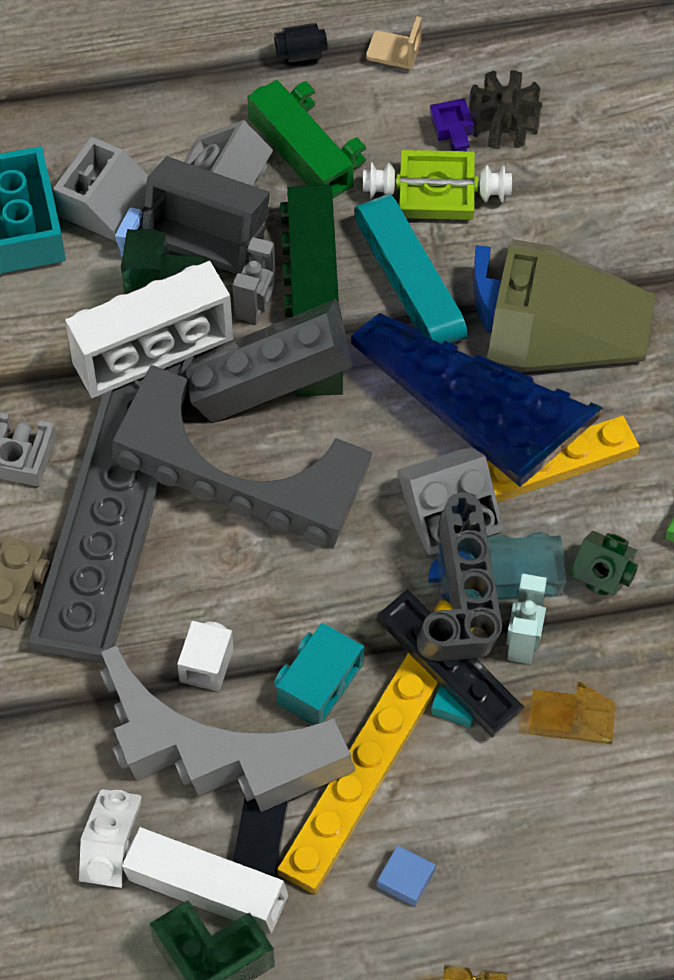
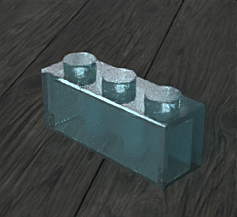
M537 532L523 538H509L506 535H493L487 538L498 600L519 599L522 573L547 578L544 597L562 596L567 579L561 535L550 536L544 532ZM439 542L436 560L440 599L451 603L442 544ZM467 551L458 552L466 560H475L474 556ZM465 589V593L473 599L482 598L476 590Z

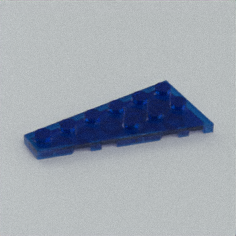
M378 313L351 335V344L474 449L485 455L487 460L519 487L595 423L603 413V407L590 402L588 406L571 399V394L558 388L552 391L534 383L533 378L478 354L474 358L458 351V346L447 341L441 344L424 337L421 334V330L381 313Z

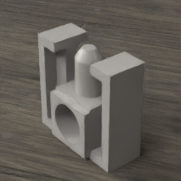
M252 237L247 249L248 253H251L252 261L244 265L241 274L237 273L233 283L235 319L257 325L261 312L265 313L274 291V280L276 277L274 242Z
M0 413V479L40 487L57 437L55 423L39 420L38 432L32 447V444L28 442L31 433L29 423L22 421L17 424L12 439L6 438L7 432L12 427L9 414ZM11 458H19V459L16 460V461H12V462H8V461H7V460H9V459H11Z

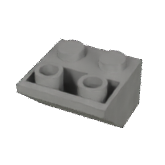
M91 136L53 188L57 216L117 242L115 234L129 208L140 209L143 213L147 209L144 203L148 175L123 149Z
M470 446L397 470L406 508L429 556L442 552L439 520L448 499L453 494L459 492L469 493L480 501L487 536L504 531L486 456ZM462 521V525H463V526H462L460 532L463 530V528H464L466 522H463V521Z

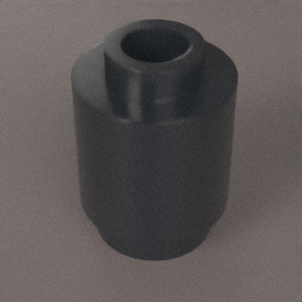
M317 23L284 27L282 32L274 33L278 61L287 60L289 64L321 59L322 51L328 50L325 29H318Z

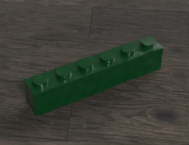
M332 185L287 187L288 202H280L281 225L289 224V232H282V255H290V263H283L284 286H291L292 294H284L285 317L296 316L335 299L339 302ZM343 371L297 389L296 397L343 395Z

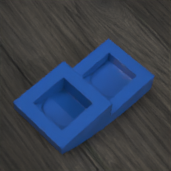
M476 245L473 270L474 302L486 332H492L501 280L488 278L491 247Z

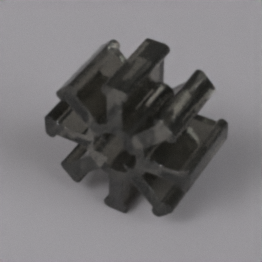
M515 70L510 71V79L507 86L501 85L496 77V71L486 73L484 89L474 84L470 91L469 112L474 123L473 136L478 137L480 133L489 130L488 147L500 149L501 137L503 133H508L514 142V148L525 146L527 131H531L536 135L540 128L542 102H539L541 90L536 82H532V85L521 89L522 72Z

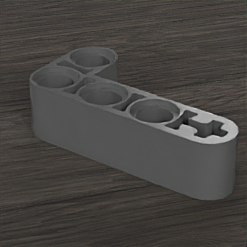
M459 492L453 494L448 499L439 520V532L452 609L439 610L429 614L417 636L416 645L418 651L424 658L430 661L484 657L491 652L502 631V621L482 506L475 496ZM462 521H463V522H466V523H465V526H464V528H463V530L460 532V530H461V528H462V526H463V525H462ZM467 551L474 556L475 560H466L458 552ZM465 589L476 590L482 598L473 599L465 593ZM471 628L483 629L487 633L488 638L475 636ZM433 630L440 631L446 636L447 641H437L432 638L429 632Z

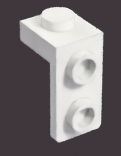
M102 789L99 791L81 837L79 881L122 888L126 875L122 864L125 859L127 842L141 806V795L127 793L123 790Z

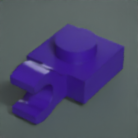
M465 98L430 105V118L438 141L449 139L451 151H467V148H470L467 136L474 135V123Z

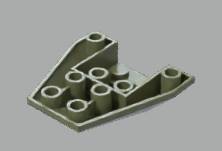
M512 239L508 247L495 308L486 366L531 372L645 361L656 294L550 245Z

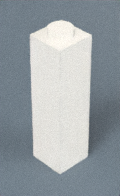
M141 827L134 840L129 839L127 842L122 868L129 881L270 935L272 934L289 896L284 880Z

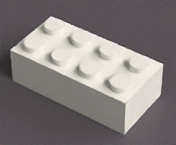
M210 261L200 265L189 266L178 274L163 280L152 281L146 287L126 295H118L107 303L92 309L81 310L74 316L65 319L72 362L91 398L145 377L150 365L164 369L233 340L230 294Z

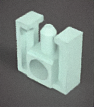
M522 573L518 602H513L506 645H509L507 661L532 665L534 650L539 651L546 607H543L547 581L545 577Z

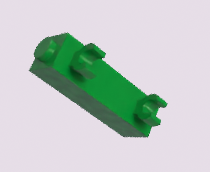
M277 79L266 86L258 87L247 96L248 119L307 186L332 185L333 198L353 188L354 168L366 162V158L361 154V152L366 150V146L358 137L349 140L342 149L332 141L306 112L315 106V102L310 97L315 94V90L307 81L302 82L289 93Z

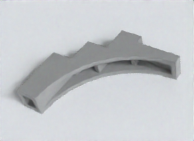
M117 645L101 652L107 666L100 669L109 693L117 690L121 700L114 704L122 725L114 728L119 744L112 746L121 769L124 770L129 767L136 781L175 764L184 786L192 783L197 795L201 796L238 779L246 800L250 801L255 798L262 812L356 771L351 754L334 718L303 729L269 734L232 732L203 725L175 712L150 694L130 671Z

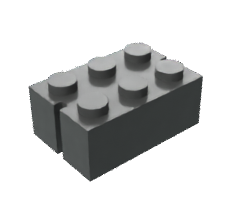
M166 156L147 177L144 206L148 208L143 213L141 240L204 263L210 261L215 267L235 274H241L244 265L252 261L251 253L247 251L252 237L262 240L264 238L265 226H263V223L267 217L270 192Z

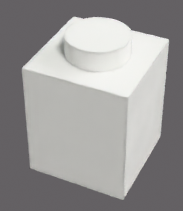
M212 621L205 623L191 622L177 664L180 683L220 692L234 650L232 630L226 629L223 625Z

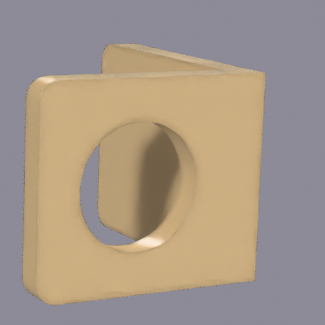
M416 16L410 37L375 31L366 54V59L412 70L421 45L422 17Z

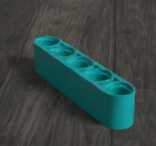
M387 194L355 206L354 215L360 232L427 349L433 351L467 338L466 323L459 308L395 198L391 194Z

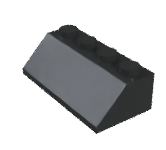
M336 299L197 355L185 370L191 404L210 422L214 423L352 368L339 302Z

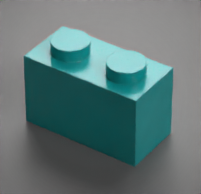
M322 622L314 634L309 632L304 636L297 649L298 656L291 666L285 664L274 682L277 704L312 725L326 720L364 665V646Z

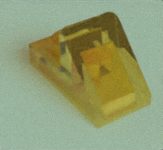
M578 681L575 694L533 689L528 734L612 745L616 703L583 682Z

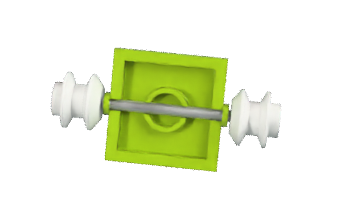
M401 150L400 174H397V178H395V170L390 163H387L384 170H376L374 163L371 162V170L363 169V192H370V199L373 198L376 192H383L384 195H393L394 186L396 185V190H400L399 207L406 218L474 220V192H478V187L479 195L484 202L488 201L490 195H498L501 203H504V195H511L512 173H505V165L502 166L499 173H491L489 166L486 165L480 172V180H478V176H475V152Z

